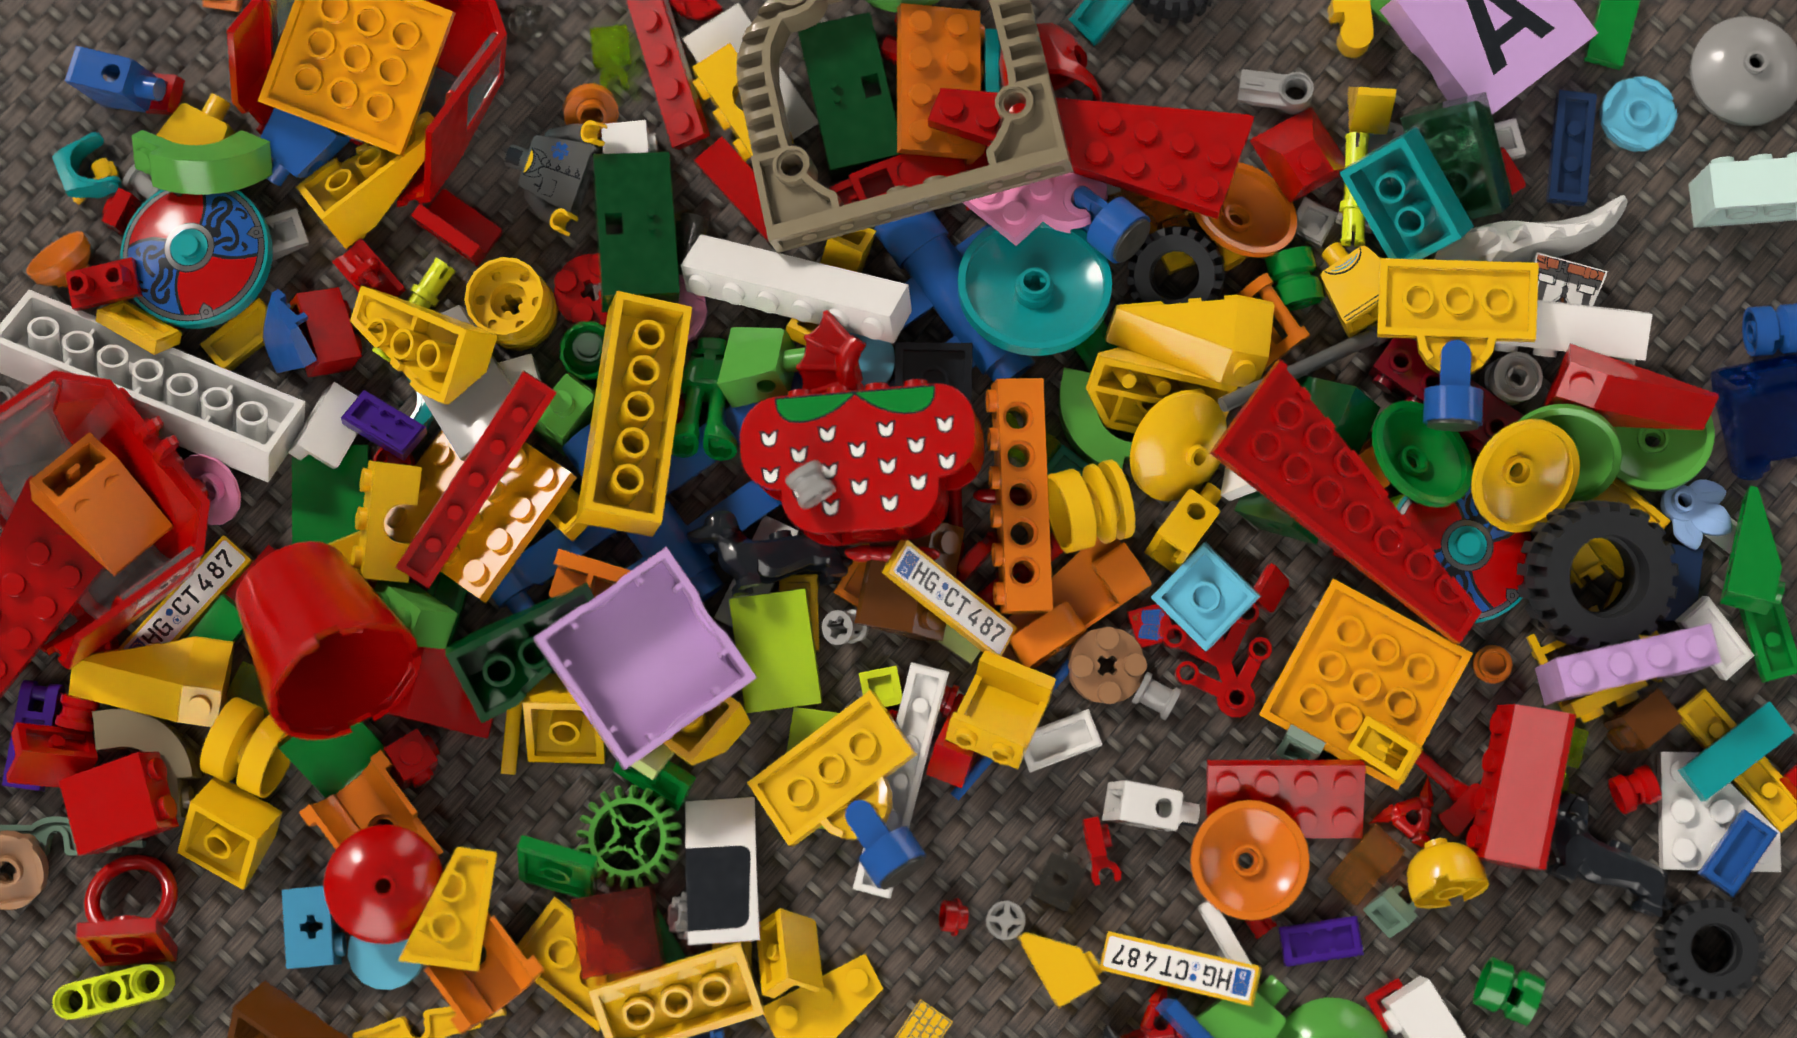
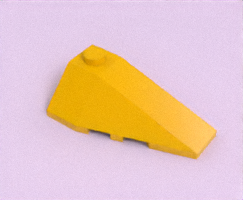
M428 111L418 116L407 148L402 156L364 143L356 148L357 155L342 163L335 158L324 164L296 186L345 249L349 248L360 238L363 239L369 231L376 227L425 161V130L434 119Z
M363 285L360 287L350 320L375 348H380L391 359L390 364L397 371H402L410 379V385L416 392L447 405L453 402L487 372L498 335L469 323Z
M1225 295L1223 300L1202 301L1201 298L1188 299V303L1164 304L1162 301L1116 305L1105 335V342L1219 383L1244 387L1260 380L1267 364L1270 352L1274 303L1242 295Z
M193 636L161 644L156 642L124 650L113 649L95 652L71 668L68 695L178 723L212 727L215 719L227 704L235 642Z
M730 696L675 733L663 745L693 766L727 752L751 724V721L742 704Z

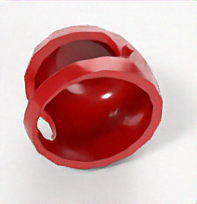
M1054 23L1037 24L1054 91L1069 85L1074 80H1079L1093 91L1092 101L1102 102L1101 87L1095 77L1086 69L1087 54L1079 41L1066 29ZM1001 50L999 67L1002 87H1004L1009 82Z

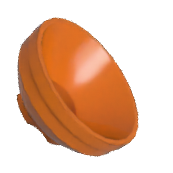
M81 231L59 238L43 249L29 263L26 273L36 284L44 286L56 285L58 288L62 286L68 287L65 272L90 267L88 263L91 254V244L88 238Z

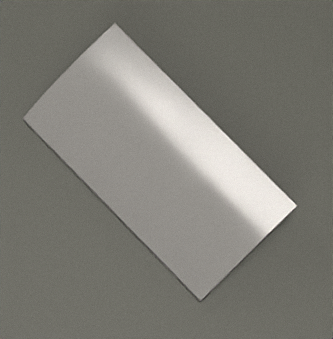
M460 305L441 313L474 325L464 308ZM492 354L487 372L449 405L440 403L425 395H420L460 460L464 461L513 386Z

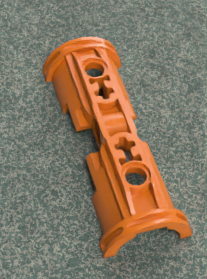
M382 750L370 758L369 765L359 777L338 793L320 802L309 804L299 812L309 827L319 826L335 849L355 832L375 826L381 820L388 819L394 825L410 829L422 836L433 847L438 857L443 854V850L418 818L417 810L389 774L393 765ZM385 878L379 879L376 882V889L380 893H387L391 890V883ZM489 912L487 913L482 944L486 949L487 956L485 961L479 965L478 971L433 965L424 969L456 1013L450 1020L460 1034L471 1030L494 1015L532 985L544 972V968L534 955L529 959L525 958L495 916L492 917Z

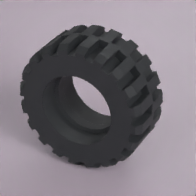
M1588 500L1567 503L1565 509L1555 508L1546 514L1548 520L1546 523L1537 522L1531 530L1535 538L1532 542L1524 541L1520 551L1526 554L1524 564L1518 563L1517 575H1524V584L1519 585L1518 590L1521 598L1529 599L1530 603L1525 606V610L1530 618L1540 620L1538 627L1543 632L1554 635L1555 639L1562 643L1595 650L1640 640L1639 635L1650 636L1658 629V625L1655 623L1656 619H1666L1671 610L1670 607L1666 606L1669 598H1676L1678 587L1672 586V578L1679 575V568L1677 563H1671L1670 555L1675 554L1672 542L1661 539L1665 535V530L1657 522H1648L1650 520L1649 514L1641 509L1630 508L1629 504L1621 502ZM1594 538H1604L1610 541L1621 555L1624 565V581L1618 596L1610 605L1598 612H1591L1585 610L1578 603L1572 592L1570 569L1577 552L1587 542Z

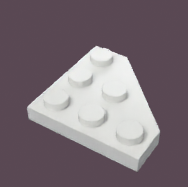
M1657 753V781L1662 793V800L1658 801L1659 868L1662 870L1699 871L1740 811L1747 810L1778 832L1752 872H1781L1780 832L1731 783L1727 784L1708 800L1701 802L1677 771L1699 753Z

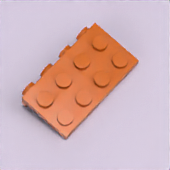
M901 3L897 7V153L964 159L965 164L974 163L984 153L985 145L928 127V117L940 88L981 91V82L985 76V61L981 60V46L985 40V26L980 24V11Z

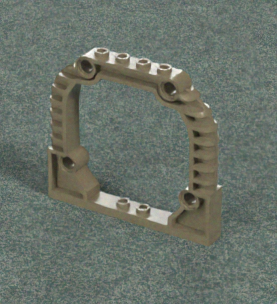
M767 0L758 9V15L743 34L736 61L737 82L753 153L751 161L768 241L777 253L1074 172L1031 0H987L993 11L1009 82L1008 85L998 92L995 99V107L1003 123L994 141L986 150L989 165L948 177L943 175L932 176L925 179L923 184L912 187L896 186L887 190L886 194L844 205L836 192L817 182L818 171L806 151L801 147L793 146L780 88L779 60L791 33L805 30L817 24L825 15L828 5L844 0ZM1017 103L1026 104L1021 112L1017 114L1008 113L1013 105ZM803 165L802 170L798 174L788 176L789 170L793 166Z

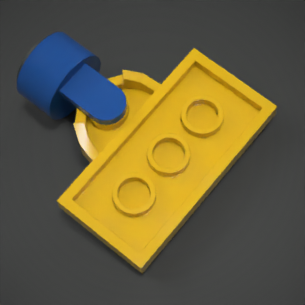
M1380 258L1377 337L1416 338L1418 353L1426 366L1440 375L1439 386H1431L1424 389L1423 423L1428 428L1441 431H1471L1478 429V426L1482 425L1484 391L1470 386V375L1483 368L1492 356L1495 341H1536L1539 263Z
M869 690L747 782L788 846L794 847L821 826L829 833L847 840L859 839L865 848V851L859 857V861L878 889L882 888L885 890L894 887L914 874L925 863L927 855L907 826L897 828L891 832L886 826L893 807L892 790L887 777L918 754L872 690Z

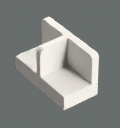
M333 382L323 391L288 453L300 461L309 454L332 469H336L358 434L343 425L341 421L342 415L358 396Z

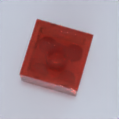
M648 886L571 899L582 979L666 965L654 887Z

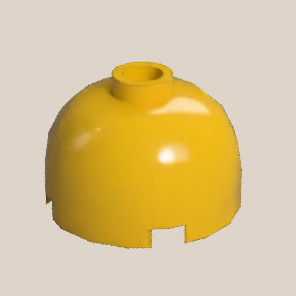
M1436 838L1424 844L1425 848L1419 851L1410 861L1407 870L1409 894L1412 903L1414 902L1418 908L1432 909L1451 906V902L1448 899L1462 895L1465 902L1482 894L1489 885L1485 868L1479 856L1471 848L1461 843L1448 842L1446 838Z

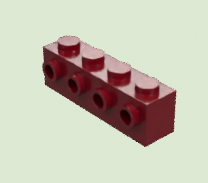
M1393 338L1368 372V375L1374 378L1372 382L1376 387L1388 394L1394 392L1405 401L1424 404V389L1440 385V375L1426 366L1418 353L1417 342L1412 338ZM1470 379L1471 387L1480 388L1484 391L1483 422L1476 430L1458 431V433L1468 443V450L1479 457L1485 445L1495 434L1519 421L1524 415Z

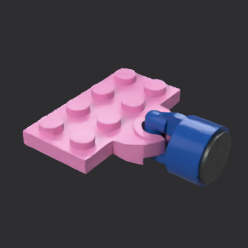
M1074 173L1064 174L962 202L1015 246L1022 242L1042 222L1057 231L1071 234L1072 229L1082 227L1088 232V244L1112 263L1124 262L1132 257L1145 242L1151 227L1149 216L1126 198L1117 197L1107 203L1106 183Z

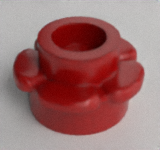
M954 898L952 901L943 900L939 910L940 931L951 932V936L955 937L958 935L959 929H966L969 918L968 907L962 906L960 898Z

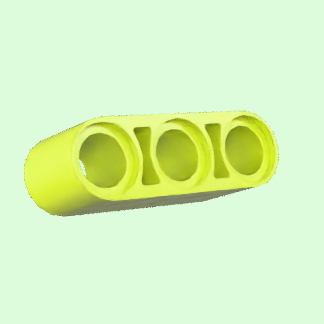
M143 964L69 983L60 987L55 992L53 1008L55 1013L61 1018L81 1019L162 999L172 992L175 985V976L173 971L166 965ZM151 971L157 973L160 979V984L154 992H150L145 984V979ZM113 981H116L121 987V995L116 1002L109 999L107 989ZM74 991H78L83 998V1004L77 1012L69 1004L70 996Z

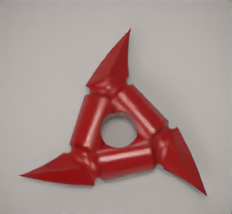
M1427 776L1419 797L1398 802L1395 806L1389 805L1368 824L1378 822L1389 823L1392 821V825L1407 838H1411L1412 843L1425 848L1424 844L1431 840L1427 832H1429L1432 815L1431 807H1434L1429 777ZM1410 810H1414L1418 814V821L1415 825H1411L1406 819V814Z
M1161 985L1148 1000L1150 1005H1147L1139 1025L1140 1029L1121 1036L1122 1038H1183L1169 1023L1164 1030H1157L1154 1027V1019L1161 1015L1155 1007L1163 999H1167L1168 986Z

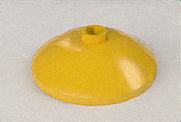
M1184 390L1166 396L1148 411L1135 432L1130 450L1131 473L1135 483L1144 493L1160 501H1176L1182 499L1189 489L1196 492L1204 482L1210 480L1221 463L1210 454V451L1227 429L1226 418L1219 404L1201 392Z
M1539 419L1515 422L1499 431L1481 451L1472 474V496L1479 513L1495 527L1508 532L1531 531L1537 522L1546 523L1548 521L1546 514L1555 508L1564 509L1576 489L1580 473V460L1575 443L1563 429L1551 422Z

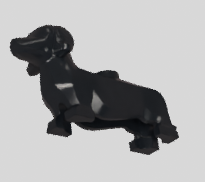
M725 510L709 514L704 520L703 526L687 533V539L691 543L713 544L714 548L717 549L721 568L732 576L736 582L732 588V597L752 595L754 593L753 586L775 583L804 570L821 573L816 579L818 586L838 584L842 580L841 577L847 575V567L853 563V560L840 555L837 546L821 545L806 535L792 536L790 530L773 532L769 534L768 540H750L742 533L735 515Z
M1576 791L1561 792L1556 815L1557 823L1551 840V847L1556 860L1554 864L1548 865L1545 873L1564 881L1566 879L1574 881L1577 875L1580 879L1590 883L1627 888L1630 893L1639 896L1637 901L1631 902L1630 908L1650 917H1662L1663 908L1672 910L1675 906L1666 897L1668 884L1666 872L1655 864L1632 855L1634 848L1628 844L1611 839L1609 845L1592 837L1588 830L1589 803L1586 798Z

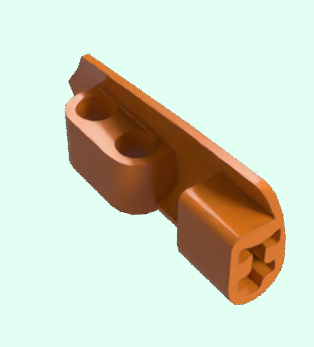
M1097 537L1095 546L1080 550L1052 577V611L1047 613L1012 614L1007 619L1017 629L1002 657L1035 669L1074 643L1082 634L1088 631V627L1151 586L1150 578L1126 543H1121L1120 540L1115 538V541L1104 544Z

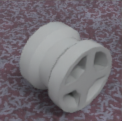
M818 460L799 467L785 481L791 490H795L799 495L798 503L802 509H808L819 504L836 489L832 481L825 479L823 476L824 468Z
M1000 901L994 904L986 917V925L989 932L995 938L1001 940H1012L1019 936L1026 923L1022 908L1011 901Z

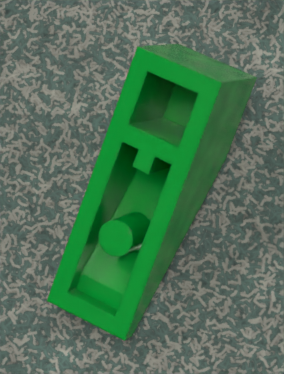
M1750 485L1742 499L1719 604L1767 615L1773 604H1780L1785 590V582L1779 581L1782 565L1759 489Z

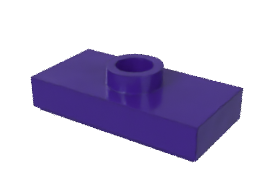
M365 390L341 417L343 425L403 461L406 460L427 434L426 426Z
M1357 916L1278 927L1284 967L1364 955Z

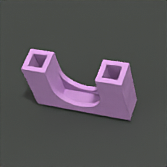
M1706 624L1556 658L1536 667L1535 671L1544 705H1550L1653 678L1660 680L1696 672L1721 663L1712 626L1711 624Z

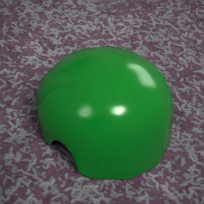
M580 321L567 329L559 345V358L567 372L578 379H598L605 334L604 326L596 321Z

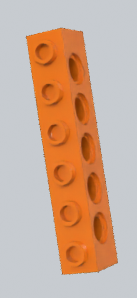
M997 379L991 384V389L986 390L985 398L987 413H992L993 428H988L987 431L988 450L994 451V466L989 467L988 474L990 489H995L996 504H992L990 507V523L992 528H997V543L992 544L991 556L993 566H998L999 582H994L993 600L995 605H1000V614L1047 613L1053 610L1044 379ZM1008 411H1016L1022 416L1023 427L1021 429L1012 428L1007 423L1006 414ZM1009 449H1018L1023 453L1025 457L1023 467H1015L1009 462ZM1011 487H1019L1025 492L1027 499L1024 506H1017L1010 500L1009 492ZM1014 525H1020L1026 529L1028 540L1025 545H1020L1013 541L1011 529ZM1016 563L1025 565L1029 570L1030 577L1026 584L1017 582L1013 577L1012 570Z

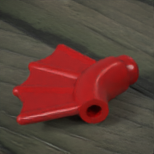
M824 310L819 326L810 334L804 335V340L806 341L805 355L800 363L796 365V369L802 376V389L811 390V394L825 393L826 389L832 386L850 387V391L864 390L859 358L866 344L858 337L850 335L828 310Z

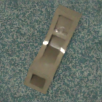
M128 709L94 711L93 723L97 751L110 753L138 749L143 752H160L161 759L167 767L166 779L170 794L177 805V820H186L190 802L195 797L193 788L188 786L187 780L202 779L203 777L198 757L184 735L174 726L158 717Z

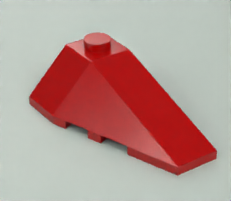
M1570 343L1542 407L1555 404L1582 406L1603 416L1613 427L1704 430L1718 401L1719 394Z

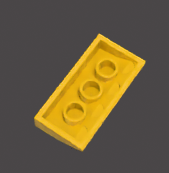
M741 942L588 988L604 1038H689L764 1014L763 1000Z

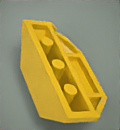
M1122 347L1098 353L1086 386V390L1103 425L1106 428L1134 434L1148 411L1170 394L1184 390H1193L1211 397L1218 403L1220 397L1238 389V386L1219 383ZM1229 411L1223 412L1225 418H1227Z

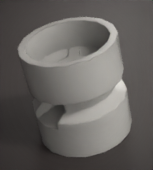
M1514 352L1506 354L1486 365L1480 373L1478 384L1512 407L1537 394L1542 385L1543 375L1536 359L1526 353Z

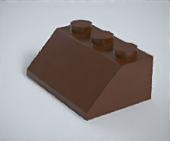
M942 522L930 535L918 540H910L916 547H930L939 551L940 557L934 561L952 576L956 577L965 528ZM900 541L871 543L870 546H897ZM870 560L866 562L854 623L913 640L943 641L946 623L882 573L888 561Z
M265 980L233 1006L227 1038H349L346 1034L338 1032L321 1020L317 1014L295 1002L284 991L275 988Z

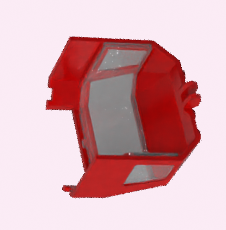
M53 370L0 405V528L4 529L21 490L30 475L33 477L89 432L120 460L173 525L170 531L115 577L105 569L70 612L78 622L42 646L41 650L49 656L55 651L61 655L58 657L60 664L70 670L115 638L194 574L204 554L210 500L208 499V490L198 478L192 479L183 468L184 462L175 450L180 443L177 437L172 435L162 441L158 438L160 436L159 431L164 426V422L159 416L152 419L147 417L143 419L135 410V403L131 395L122 387L118 389L110 379Z

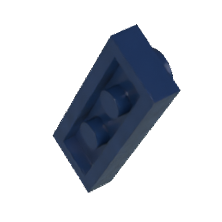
M1559 90L1556 94L1546 202L1582 207L1587 203L1597 94Z

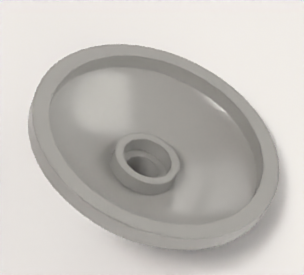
M1743 16L1722 21L1704 34L1693 51L1690 62V79L1693 90L1701 104L1722 121L1738 126H1758L1769 123L1783 115L1797 99V45L1783 29L1761 18ZM1754 58L1758 60L1760 68L1752 67L1749 59Z

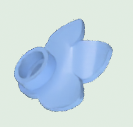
M1699 479L1689 486L1682 485L1666 490L1662 494L1660 507L1663 514L1672 520L1675 537L1692 550L1699 548L1703 534L1724 536L1732 531L1730 515L1720 505L1727 492L1718 483ZM1678 497L1682 499L1685 507L1679 504Z

